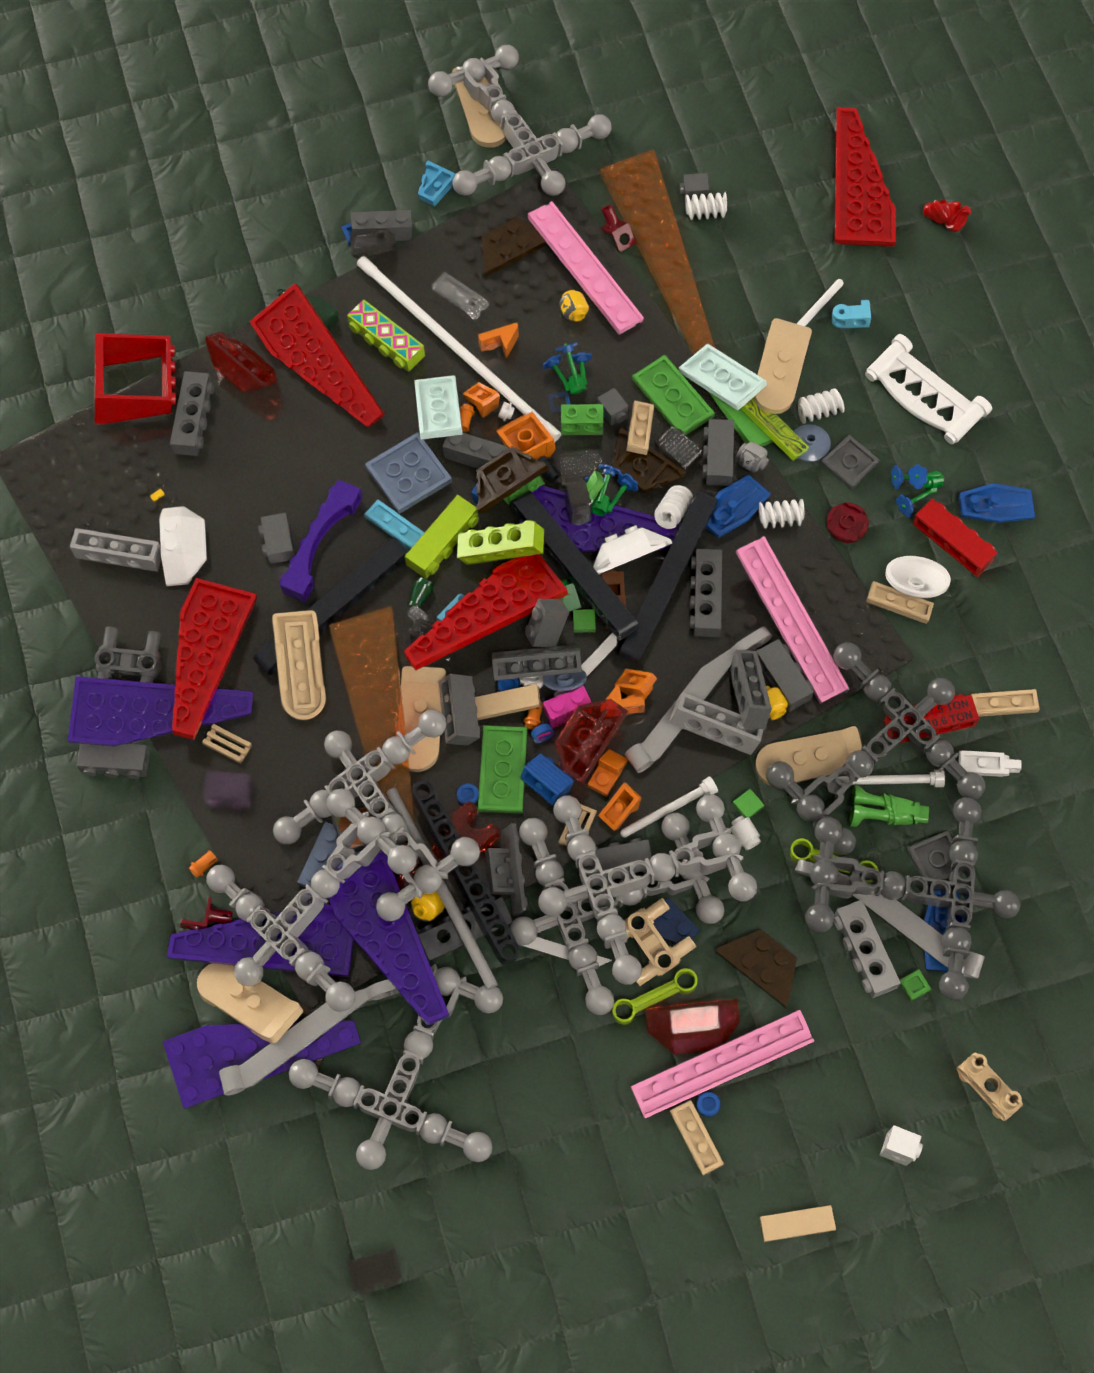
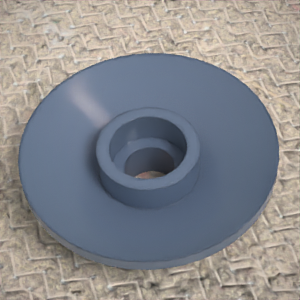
M807 424L793 431L809 447L807 452L798 457L799 460L817 462L828 454L831 446L830 437L821 427ZM808 438H811V439H813L814 441L810 442V441H808L807 439H808Z
M584 670L582 672L546 675L543 677L546 687L562 692L576 689L587 681V674Z

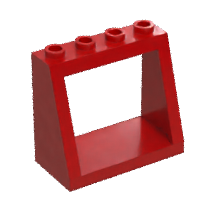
M95 333V424L114 423L171 413V405L176 404V393L172 392V389H175V376H171V373H175V361L171 360V357H174L175 346L171 345L170 336ZM161 357L162 397L103 395V366Z

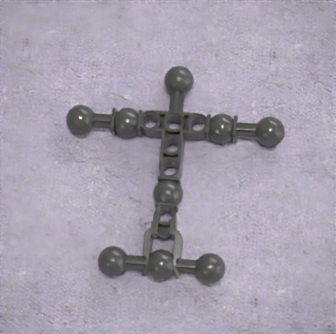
M850 642L842 643L836 647L833 655L835 663L842 669H851L863 681L860 688L864 687L865 694L869 699L879 702L877 705L882 706L884 713L892 721L873 737L867 746L850 753L846 763L828 777L824 775L819 776L804 791L794 781V770L788 763L783 761L774 762L766 771L768 783L774 788L784 789L793 798L791 804L797 805V813L800 818L807 822H813V828H815L819 820L828 817L844 801L843 794L851 787L853 782H857L859 778L870 775L874 765L906 737L918 748H922L923 753L926 752L929 763L941 767L939 769L940 772L946 769L958 781L957 789L962 797L978 799L984 794L986 788L983 777L975 772H967L955 760L959 754L956 753L954 755L951 743L939 739L941 736L936 735L934 728L923 717L936 705H947L954 699L956 692L953 683L946 678L932 680L927 688L928 695L913 707L903 695L895 692V688L892 689L889 678L878 674V669L872 673L861 661L862 655L859 647ZM888 701H897L899 708H891L888 705ZM905 716L912 717L914 724H906L903 718ZM887 731H895L898 734V739H890ZM919 733H927L930 737V740H921L919 737ZM871 746H880L882 749V753H873L871 750ZM846 774L849 777V782L846 784L841 783L838 780V775ZM820 785L827 787L828 792L835 795L836 800L827 809H825L824 802L820 797L811 794ZM842 827V839L834 844L833 853L840 856L851 853L856 845L855 835L848 828Z
M963 797L957 800L953 806V816L959 823V833L952 840V846L949 851L950 860L953 862L950 868L953 871L950 873L949 881L921 876L910 878V875H906L904 878L901 873L896 871L884 873V871L879 872L876 869L861 866L853 858L833 857L834 844L838 843L843 836L842 825L837 819L832 817H825L815 825V837L821 844L819 855L814 856L816 863L810 869V878L814 884L810 889L815 892L814 905L810 906L805 914L807 926L817 933L825 932L833 926L834 914L828 906L829 895L848 899L853 894L871 895L875 893V896L881 894L889 900L901 898V900L906 899L912 903L947 908V927L942 941L945 948L943 956L949 957L948 972L944 973L939 981L940 992L947 999L959 1000L964 998L969 989L968 979L962 973L963 959L970 955L969 950L972 945L971 934L968 932L971 929V925L968 924L972 919L973 906L992 909L998 917L1008 919L1019 913L1021 902L1017 894L1010 890H1001L995 895L974 892V867L979 854L976 847L978 839L972 837L973 824L980 819L982 811L980 804L971 797ZM838 869L850 872V886L836 884L839 878ZM958 872H963L966 875L967 879L961 878L958 875ZM865 878L872 879L874 885H868ZM910 886H916L920 893L913 892ZM933 889L939 890L942 893V897L936 896ZM956 893L962 894L965 901L959 900ZM954 915L961 916L963 923L958 922Z

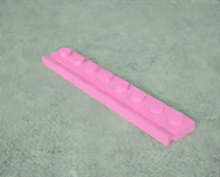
M552 201L549 202V205H543L528 213L529 221L619 335L633 328L637 323L643 322L644 317Z
M765 536L736 551L737 556L796 662L800 665L806 680L808 679L813 685V692L819 703L821 704L849 689Z
M797 1010L630 1087L643 1117L647 1118L814 1042V1039L810 1034L801 1010Z

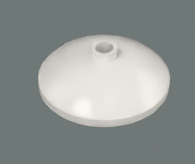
M918 556L896 558L887 565L885 572L887 581L894 589L904 595L915 598L939 596L947 591L951 581L948 571L942 565L933 560Z

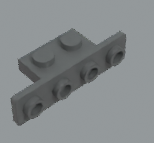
M511 823L503 829L505 849L488 848L485 850L490 893L510 895L513 916H519L526 911L528 901L524 893L525 877L522 874L521 868L522 854L519 852V832L517 831L516 824Z

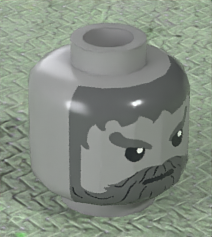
M753 441L747 444L744 443L736 455L738 464L752 473L757 472L759 469L763 470L769 461L766 458L767 450Z

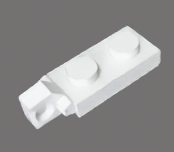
M959 751L958 763L967 772H975L981 776L1003 777L1009 776V773H1019L1021 770V760H1010L1009 756L1004 755V753Z

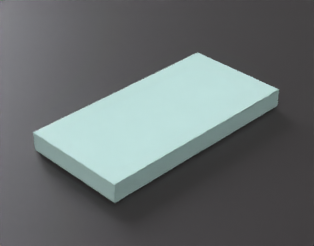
M708 343L679 367L682 375L736 410H739L767 386L766 380Z
M455 376L414 380L420 438L429 439L463 435Z

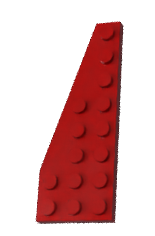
M837 107L835 244L895 246L896 208L890 199L889 190L884 184L883 175L875 154L870 148L869 139L866 138L864 133V126L857 108Z
M294 283L249 321L270 354L293 369L323 394H326L332 401L347 410L348 413L365 426L371 427L385 416V413L298 284Z
M540 554L516 557L496 567L492 571L493 574L487 580L484 578L479 583L477 589L472 593L466 594L446 612V617L441 621H436L432 625L433 628L425 636L422 634L404 650L405 657L416 671L531 614L538 599H561L567 596V588Z
M199 578L195 579L180 611L175 704L172 723L174 735L192 740L195 739L257 601V594Z

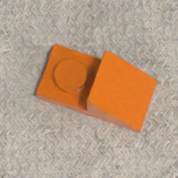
M516 322L478 334L481 352L494 350L501 346L505 358H507L519 337L518 324Z
M479 382L463 393L465 400L477 407L482 418L499 406V393Z
M625 669L614 686L616 687L619 684L620 691L626 695L643 696L645 701L653 690L652 685L657 678L653 673Z
M617 684L600 706L601 718L642 713L645 708L644 697L630 695L625 699H621L620 687Z
M609 749L599 759V766L590 779L588 787L608 797L629 760Z
M625 782L598 816L614 831L618 830L630 813L639 809L642 797Z

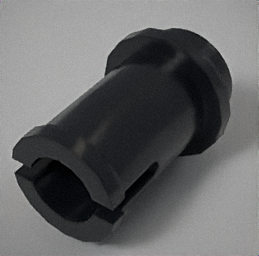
M542 456L537 460L544 462L548 466L549 470L543 474L550 483L555 482L561 476L551 464L549 457Z

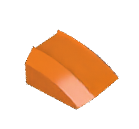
M533 412L516 418L496 431L504 446L509 448L513 446L522 453L529 454L535 460L542 456L550 458L556 450L554 438Z

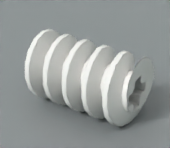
M726 192L723 198L720 193H716L715 199L712 193L708 194L707 199L704 194H701L699 200L696 194L692 195L691 200L686 195V214L689 215L690 220H693L694 214L697 215L698 220H701L702 214H705L706 219H709L710 213L713 214L714 219L717 218L718 213L724 218L727 212Z
M831 389L830 392L823 391L822 394L815 393L814 396L808 395L806 398L800 397L798 400V414L803 424L806 423V417L812 422L814 420L813 415H816L817 419L820 420L821 413L827 418L829 417L830 410L833 415L837 414V408L841 413L844 412L842 397L836 389Z
M679 485L673 486L667 491L654 513L655 520L661 527L672 529L681 521V518L693 502V495L690 490Z
M800 499L798 504L796 500H791L790 506L787 500H784L782 505L775 501L773 507L770 502H766L765 507H763L761 502L759 503V517L764 529H767L770 522L773 528L776 527L777 522L780 523L782 528L785 521H788L789 526L792 527L794 520H796L798 526H801L802 520H804L803 499Z

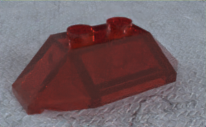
M221 331L206 336L205 341L213 367L241 392L262 389L277 382L275 369L246 344L227 337Z
M612 699L577 706L555 741L563 771L579 783L584 784L628 713V710Z
M738 999L645 1008L648 1033L674 1055L709 1051L725 1044L740 1023Z

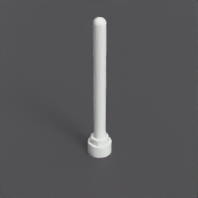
M836 280L797 324L806 326L843 286V280Z
M934 770V772H929V774L872 775L859 778L852 785L930 783L934 787H944L945 775L944 770L941 772ZM839 776L838 780L846 784L849 782V777Z
M710 776L702 780L697 789L623 828L620 831L621 836L627 837L702 795L717 793L718 789L715 782Z

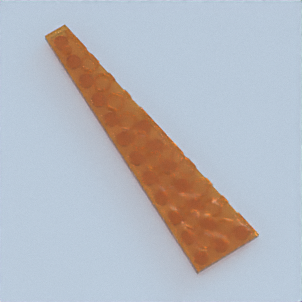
M654 149L600 168V174L624 221L629 223L636 244L693 355L707 343L715 348Z
M392 606L329 625L365 755L377 750V747L382 749L384 742L388 738L399 736L397 734L398 731L403 736L406 735ZM408 758L399 765L393 764L395 768H391L390 772L377 783L389 801L390 799L386 792L392 788H397L415 823ZM378 761L375 767L378 766L381 763V761ZM385 807L380 810L381 813L385 810ZM419 856L416 860V865L414 869L420 867Z

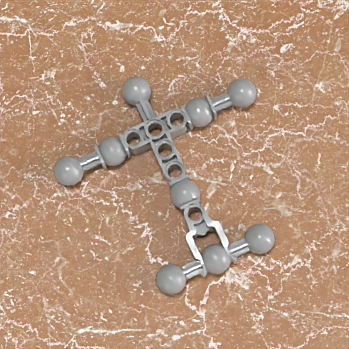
M502 45L497 49L495 56L486 60L482 57L480 59L470 58L464 62L462 67H457V71L451 74L443 71L435 72L428 80L429 90L436 96L447 95L450 93L452 85L464 81V86L471 98L479 100L489 110L493 120L500 124V129L504 130V136L513 147L509 153H504V156H495L489 162L485 160L482 170L475 173L462 170L456 173L452 184L454 190L463 196L471 195L477 188V184L486 180L491 185H495V181H504L509 175L512 177L534 168L542 177V190L550 196L559 195L565 188L564 176L558 171H551L546 163L553 161L557 156H562V153H571L576 148L580 149L582 140L591 136L595 139L606 138L612 128L610 119L602 114L594 115L590 118L587 126L577 129L572 124L570 128H563L557 133L554 132L536 138L523 118L517 114L514 105L506 100V95H503L502 88L498 84L499 75L494 70L497 67L510 70L517 65L519 54L517 49L511 45ZM484 76H485V78L487 79V81H488V83H489V84H483V83H479V84H478V82H480L481 80H483Z
M437 710L425 711L419 718L418 727L405 736L398 731L397 734L399 736L388 738L384 742L382 749L377 747V750L369 752L358 761L351 752L352 741L346 732L335 730L329 733L324 742L326 753L331 757L339 758L346 770L336 776L329 783V786H324L326 790L315 792L311 796L310 802L304 800L307 806L305 810L294 818L287 816L279 818L273 827L275 839L279 843L290 845L300 838L301 828L313 819H317L322 823L323 820L321 818L332 816L326 806V799L332 791L345 787L346 790L351 792L354 799L359 796L368 811L383 822L385 832H391L390 840L397 846L408 841L406 846L413 849L416 854V860L419 855L421 857L426 856L431 864L419 867L415 871L414 877L411 872L402 874L409 885L398 893L387 892L378 898L376 903L378 916L386 921L398 920L404 914L405 904L413 898L418 897L421 899L423 893L431 894L436 892L441 887L442 880L448 879V873L458 865L470 866L479 859L480 849L478 843L474 839L462 837L452 844L451 854L438 862L433 852L422 843L418 844L411 837L412 834L408 831L406 819L395 812L394 807L377 783L390 772L391 768H395L393 764L399 765L409 758L410 751L413 755L416 754L412 747L426 736L436 738L443 734L447 722L445 716ZM378 761H381V763L375 767L376 763ZM363 774L362 778L357 780L358 776ZM374 790V793L368 797V794ZM385 807V810L379 814V811Z
M335 789L326 799L327 809L333 816L346 817L353 824L337 838L336 843L338 846L328 858L327 864L322 866L324 869L319 870L313 875L311 886L307 884L305 886L306 889L301 890L278 917L269 913L270 910L264 907L260 896L246 888L241 890L235 884V874L227 865H215L207 874L206 882L215 893H226L232 899L229 905L235 909L238 917L250 923L266 940L252 958H243L237 962L234 968V976L239 984L247 987L258 984L263 977L264 964L277 951L283 958L290 961L289 963L295 967L297 975L302 980L313 986L319 985L326 992V1002L332 1010L341 1012L352 1007L355 1001L353 988L346 982H335L327 974L330 968L324 965L321 956L316 952L308 950L307 946L298 937L322 910L324 902H328L326 898L337 894L340 882L344 884V879L349 878L358 868L370 865L380 850L388 856V865L396 874L411 872L416 865V854L409 846H397L390 840L391 832H385V826L380 819L369 817V812L367 811L361 813L355 807V799L350 791ZM357 837L363 844L367 845L358 855H356V851L350 848ZM343 862L342 869L338 870L339 864ZM313 897L312 903L308 906V900ZM297 915L296 922L292 924L293 917ZM267 918L266 924L262 926L263 920ZM282 932L281 939L277 941L278 934ZM297 947L296 954L292 956L293 949Z
M708 794L701 797L696 806L698 816L701 820L710 824L712 832L694 836L691 843L677 848L675 852L669 851V855L657 853L650 860L648 858L645 861L637 860L605 871L602 870L600 862L596 857V844L589 836L588 829L582 830L578 818L581 815L582 808L579 801L575 797L568 795L560 797L554 804L553 813L559 822L566 824L569 834L566 835L568 854L576 861V867L579 868V876L583 885L565 891L556 887H548L539 896V908L548 916H558L563 913L567 904L588 898L593 914L597 919V933L604 941L605 948H612L616 959L612 967L613 976L624 985L636 982L641 976L642 967L637 958L628 954L625 946L627 942L626 924L618 916L617 908L614 909L613 897L642 889L649 883L652 885L654 880L666 882L674 875L678 877L679 874L686 875L694 872L708 875L724 869L726 866L732 877L729 881L728 889L734 899L740 902L748 901L757 892L756 880L752 875L744 872L740 864L744 858L739 855L741 851L740 841L735 835L730 834L731 828L725 827L721 818L725 811L724 803L716 795ZM712 845L713 854L717 858L705 860L703 853L699 849ZM684 858L687 859L688 862L681 863L678 860ZM593 866L594 869L585 870L584 867ZM643 872L645 875L639 877L636 876L635 873ZM615 879H622V880H623V882H622V883H619V884H617V883H615V882H613V881H614ZM593 886L602 887L600 890L591 889ZM605 905L608 906L609 909L606 911H602L599 909V907Z
M680 813L667 815L661 825L663 834L668 839L675 841L677 848L689 844L687 838L690 830L688 819ZM528 818L521 824L519 835L522 841L532 846L537 858V861L534 862L536 879L544 886V890L548 887H556L562 891L569 890L566 884H564L562 865L556 861V854H549L544 842L548 834L547 826L538 818ZM684 858L678 860L681 863L688 862V860ZM701 872L681 875L686 881L678 884H673L670 880L666 882L654 880L657 884L654 888L646 886L642 889L613 897L615 909L617 906L619 908L622 907L623 904L628 906L636 905L642 898L644 899L647 896L665 892L669 895H676L694 887L699 899L696 904V914L702 922L707 924L717 923L722 919L725 911L722 901L716 896L711 895L707 882L710 878ZM588 898L567 904L565 910L572 914V918L568 920L561 918L560 914L558 916L545 915L535 920L528 917H518L513 920L509 928L519 945H529L534 942L539 932L558 925L563 940L568 946L569 963L572 968L577 970V976L583 975L588 988L585 997L586 1007L596 1015H604L611 1011L615 1001L614 995L611 990L601 986L595 971L599 968L597 952L588 944V939H585V930L582 922L595 917L593 911L586 912L581 907L583 903H589ZM604 905L600 906L599 909L606 911L609 907ZM575 931L580 934L581 938L578 941H572L568 934Z
M436 964L431 967L441 995H452L447 1005L449 1017L453 1013L459 995L474 1000L476 1007L483 1013H494L502 1006L503 994L498 987L487 990L486 986L483 985L479 988L467 983L466 976L460 978L458 972L451 967L438 969ZM418 1016L417 1026H414L413 1031L404 1040L403 1056L396 1066L385 1094L374 1089H365V1086L360 1085L357 1080L351 1077L341 1078V1075L337 1074L336 1078L333 1079L318 1072L316 1064L308 1059L297 1060L290 1067L288 1073L289 1080L295 1087L305 1089L313 1085L329 1092L328 1098L334 1099L338 1105L343 1107L353 1106L355 1109L359 1107L362 1112L379 1119L370 1140L362 1142L356 1151L357 1162L364 1169L374 1170L384 1163L386 1149L383 1144L391 1125L409 1132L416 1131V1134H420L422 1139L428 1143H440V1146H444L446 1141L461 1147L465 1156L473 1162H482L491 1155L493 1149L492 1140L485 1133L473 1132L467 1135L451 1128L452 1121L448 1123L442 1115L436 1113L427 1115V1112L424 1111L422 1113L417 1107L406 1103L419 1074L420 1064H423L424 1058L432 1052L434 1034L443 1020L435 1022L431 1028H424L421 1025L423 1020ZM410 1061L416 1067L413 1071L408 1072L403 1069L404 1063ZM397 1083H403L407 1088L405 1092L399 1094L394 1092L393 1087ZM372 1096L375 1099V1103L372 1106H365L362 1104L363 1098ZM387 1105H394L397 1111L394 1115L389 1116L384 1113V1108ZM409 1114H415L418 1116L419 1121L414 1125H410L405 1119Z

